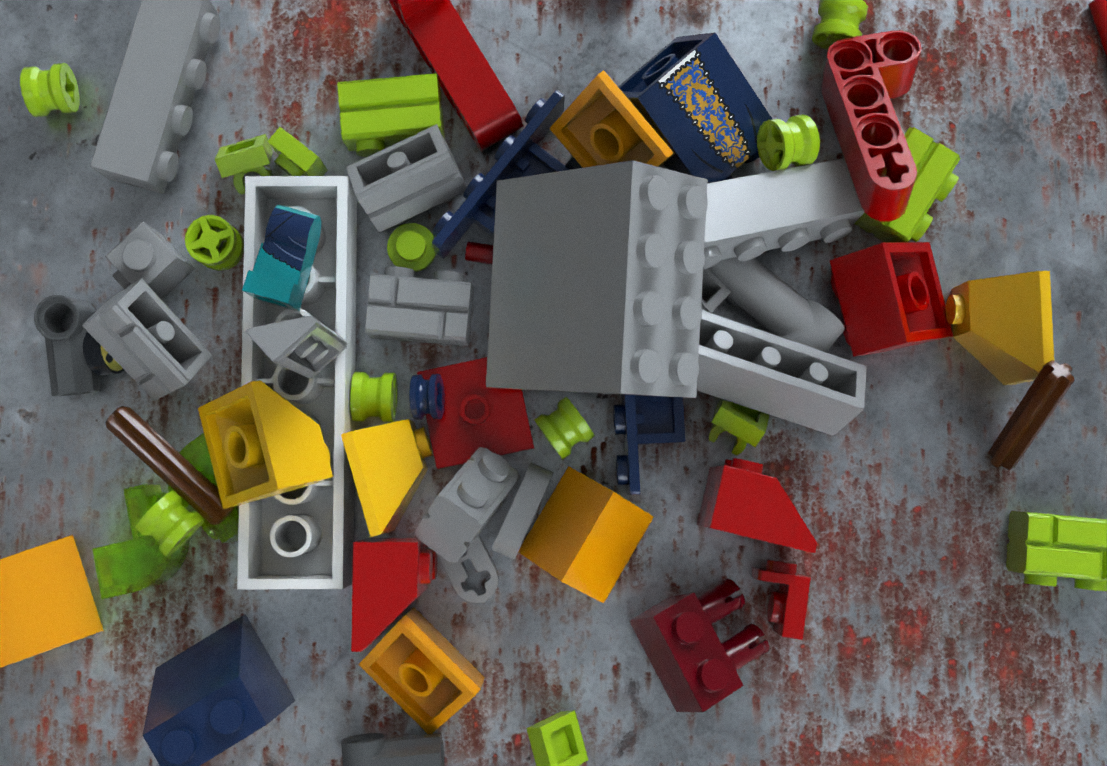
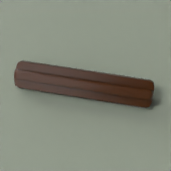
M1052 360L1043 366L989 450V454L992 456L990 463L994 467L1002 466L1007 470H1011L1018 464L1074 383L1075 379L1071 374L1073 369L1066 362L1059 364Z
M121 406L107 418L105 422L106 428L210 524L218 525L231 514L234 507L223 509L218 488L130 407Z

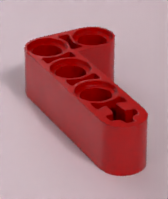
M389 0L395 14L431 73H437L442 91L481 152L523 128L522 119L515 105L450 0Z
M902 30L845 38L834 42L827 51L821 84V93L861 207L865 214L881 222L893 221L905 214L917 177L916 164L890 100L891 98L903 96L910 90L922 50L921 42L918 38Z

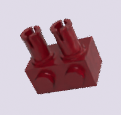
M726 578L719 585L698 598L695 592L668 597L629 621L676 712H705L744 686L737 674L738 669L758 656L769 652L768 640H763L759 644L755 642L765 634L758 626L751 623L723 643L720 642L712 625L733 611L745 606L743 594L735 598L730 596L740 590L739 586L731 579Z

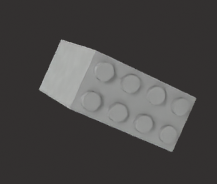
M631 160L497 181L486 387L696 398L697 378L699 375L698 357L700 322L702 319L701 299L703 266L705 263L704 242L706 211L708 207V179Z

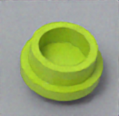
M417 223L403 224L396 228L388 239V256L395 266L410 268L415 272H420L429 267L435 259L436 253L432 245L434 236L423 225Z

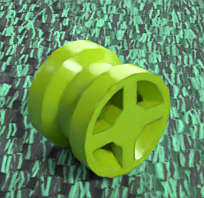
M820 0L818 14L821 16V21L814 27L812 41L815 45L828 50L838 40L862 36L859 25L866 20L868 11L866 2L863 0Z
M53 64L49 70H41L35 66L24 67L21 70L20 87L28 111L34 117L47 116L51 110L59 109L62 113L66 114L75 113L79 110L80 95L78 84L68 64Z
M804 114L792 116L786 122L778 118L764 121L757 135L759 157L763 165L771 171L786 169L791 163L798 167L812 164L817 159L820 148L819 132L815 122Z
M214 215L201 216L194 220L187 228L185 235L186 249L191 257L207 268L216 271L229 270L242 259L244 239L240 232L223 218ZM226 240L227 242L223 243V247L220 249L221 252H219L218 248L221 245V242Z
M354 372L350 390L352 421H365L368 417H379L383 422H394L398 399L396 373L385 372L380 377H370L366 372Z
M567 397L558 402L557 409L549 415L541 414L534 419L536 425L562 460L571 454V449L575 444L580 441L588 442L595 437L589 425Z
M172 490L144 514L136 524L135 529L143 536H152L158 542V550L164 556L169 557L199 529L205 518L197 511L189 512L182 505V497Z

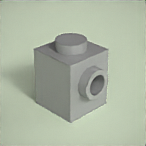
M143 221L105 256L118 269L112 276L124 289L142 278L161 300L195 269L163 234Z

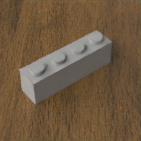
M209 0L141 1L90 167L107 179L164 194L167 183L175 178L179 166L177 150L182 135L185 136L189 132L192 124L193 111L191 104L196 89H201L206 78L207 67L205 58L209 45L216 42L220 31L219 13Z
M844 159L708 183V207L706 211L704 242L705 263L703 270L716 265L721 260L737 257L739 261H747L767 250L781 248L783 252H789L804 246L810 241L823 239L825 243H831L849 235L853 230L851 226L863 215L864 210L859 202Z
M702 310L697 391L833 436L864 410L867 366Z

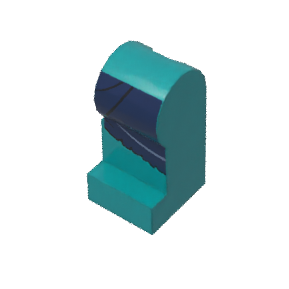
M276 205L269 217L264 243H261L253 271L248 270L242 291L254 299L300 312L321 235V217L283 205Z

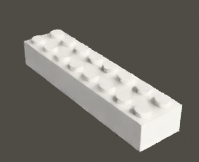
M245 176L243 285L248 270L253 271L261 243H264L269 217L276 205L279 204L321 217L322 227L300 312L254 299L243 291L241 386L251 381L261 380L318 423L323 440L330 452V467L333 477L300 489L239 505L237 590L344 589L352 585L354 479L341 434L355 430V421H352L350 411V390L356 368L357 197L348 176ZM312 315L341 336L348 344L346 345L347 348L313 378H307L272 362L246 333V330L256 326Z

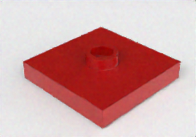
M487 357L417 372V375H422L424 380L430 379L432 374H440L444 384L445 405L442 419H433L430 414H426L437 469L465 464L479 447L487 448L492 453L500 456L535 449L522 389L486 387Z

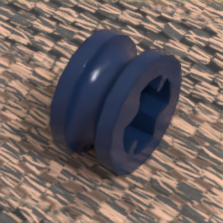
M432 374L428 380H424L422 375H413L411 377L409 402L414 420H423L426 414H430L433 419H442L445 393L440 374Z

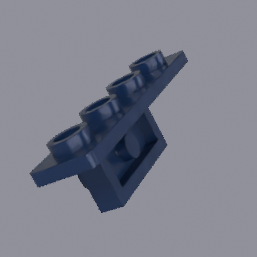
M555 90L547 101L540 98L529 110L525 118L527 125L517 138L510 135L500 145L494 156L497 162L486 176L479 173L469 183L463 194L466 200L455 213L448 211L440 218L432 231V235L435 236L432 245L437 255L444 259L473 223L477 224L494 238L497 181L570 170L537 145L564 112L565 95Z
M621 394L622 404L613 405L615 435L624 434L625 455H616L617 484L626 485L627 495H640L638 445L686 442L683 397Z

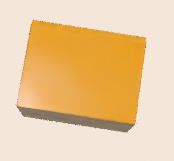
M604 70L589 83L549 128L582 168L631 160L660 167L674 154L672 149Z
M568 466L518 553L559 581L604 603L654 516L609 488Z
M415 607L406 613L358 664L427 734L435 732L475 697L481 690L485 679Z

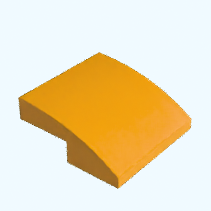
M73 535L0 559V668L104 631Z

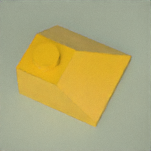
M1035 271L969 280L951 289V295L948 296L946 301V318L949 324H953V338L1003 385H1016L1034 381L1047 362L1054 361L1050 271Z
M261 380L251 381L198 407L223 509L300 489L333 477L330 467V452L323 440L320 425Z
M410 419L341 434L370 537L395 531L428 470L425 458L433 456L425 427L416 429L415 422Z

